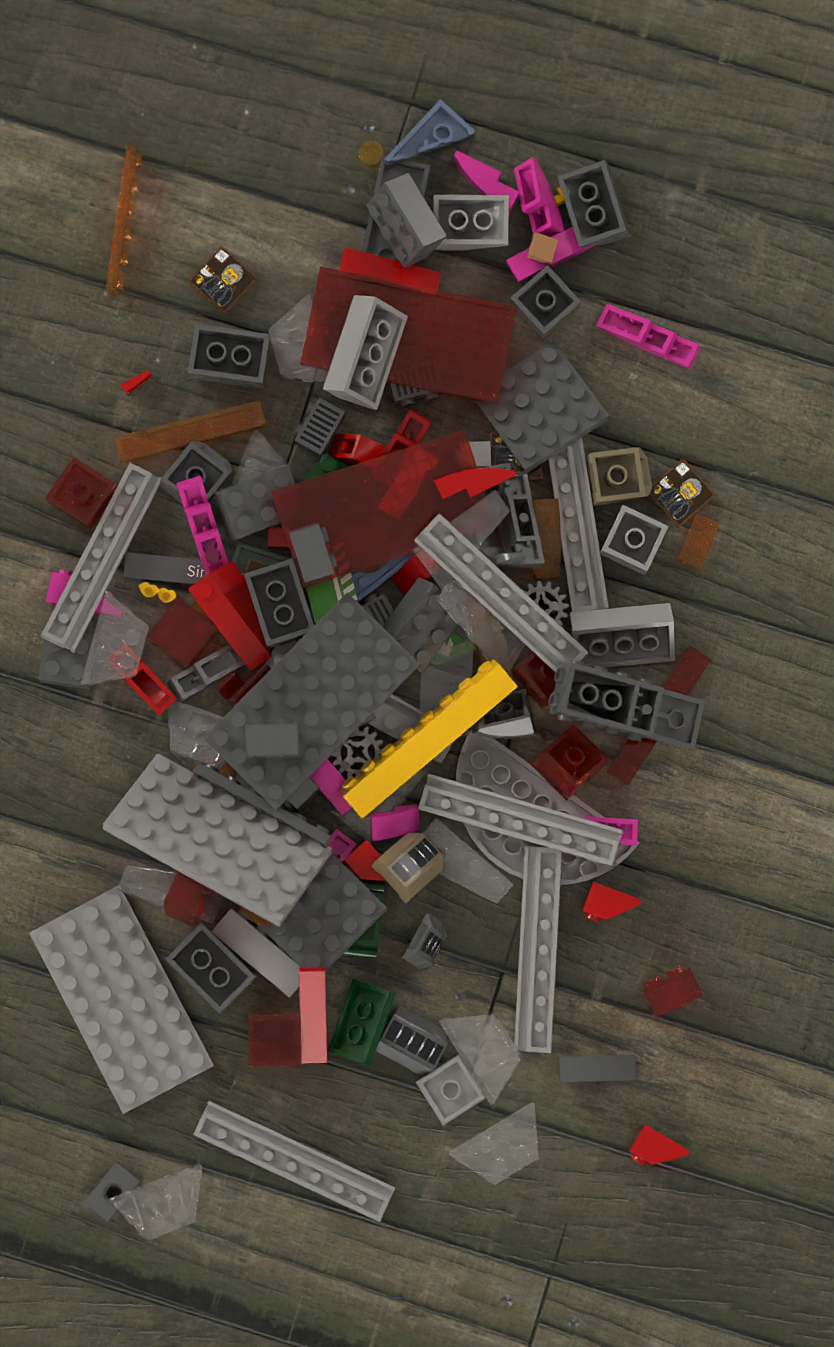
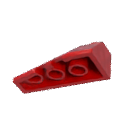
M233 561L208 573L188 588L198 604L251 672L272 657L270 649L267 647L246 579Z

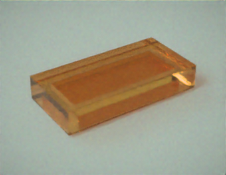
M696 514L677 561L701 570L719 523Z

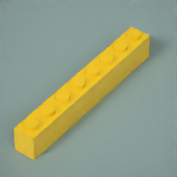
M494 659L491 662L483 663L478 668L476 675L472 678H466L459 684V689L452 695L444 696L439 701V706L433 711L430 710L424 713L419 719L420 722L413 728L405 729L397 742L385 746L380 752L381 755L374 761L370 760L365 763L358 775L346 779L342 783V788L339 792L357 814L364 818L518 686Z

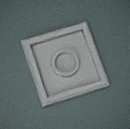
M459 1055L416 1082L442 1125L447 1124L486 1098Z

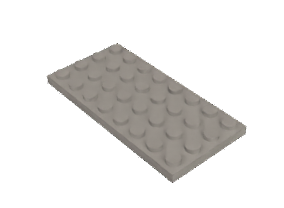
M158 753L103 823V830L277 926L282 924L332 852L331 847L327 846L325 848L311 837L306 838L297 829L288 824L284 826L277 821V818L266 812L263 814L257 811L252 804L244 800L239 801L235 799L232 793L222 788H215L211 785L210 781L200 777L199 779L196 778L193 772Z
M120 885L29 933L123 1114L214 1066Z

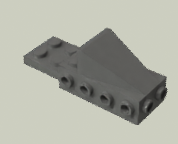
M570 659V663H562L557 668L554 676L556 682L555 689L549 698V713L558 715L557 720L572 723V720L580 721V726L590 729H595L596 727L604 733L618 735L619 732L627 734V739L634 741L648 738L677 747L695 750L705 700L665 690L663 687L653 685L654 681L639 678L638 681L631 679V675L626 673H608L607 668L600 666L590 668L585 666V662Z

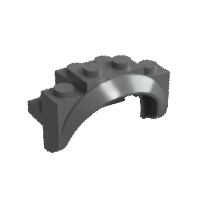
M510 463L498 464L487 467L511 470ZM525 471L515 472L516 476L470 497L467 507L466 525L471 543L506 576H512L518 568H539L545 564L528 477Z

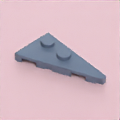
M440 99L385 157L383 163L389 166L470 138L476 131Z

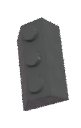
M605 160L558 176L579 247L608 244L631 236L610 165Z

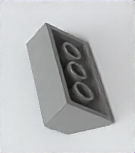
M354 295L323 390L339 399L377 410L408 316L377 297Z
M670 603L570 612L571 636L588 651V654L581 660L585 662L587 667L600 666L608 668L675 661L674 619Z

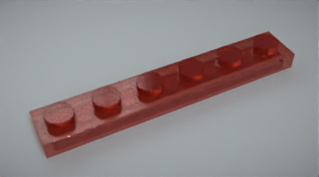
M690 646L663 688L688 695L711 659ZM642 738L641 741L628 739L607 770V773L628 786L657 741L648 738Z

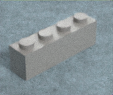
M230 909L211 932L291 998L300 987V966L287 956V953L277 943L274 945L267 939L269 935L259 925L256 928L248 923L250 917L242 910L238 909L235 912L233 909Z

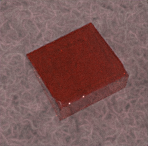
M231 671L216 685V690L228 703H231L247 686L235 671Z

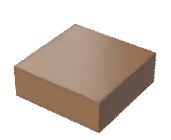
M534 232L527 258L551 265L558 240Z

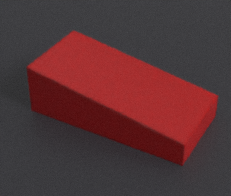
M147 370L120 386L128 396L151 378L152 375Z

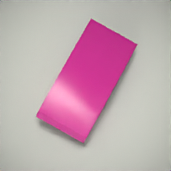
M419 805L395 806L393 811L371 813L370 831L372 841L398 837L418 830Z

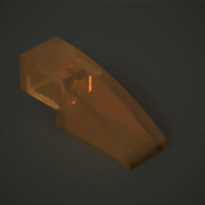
M559 498L536 499L532 502L545 564L542 567L533 568L534 579L559 578L561 565Z

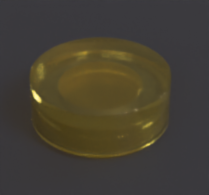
M376 141L364 142L359 148L360 161L368 167H375L380 164L381 157L384 156L382 146Z

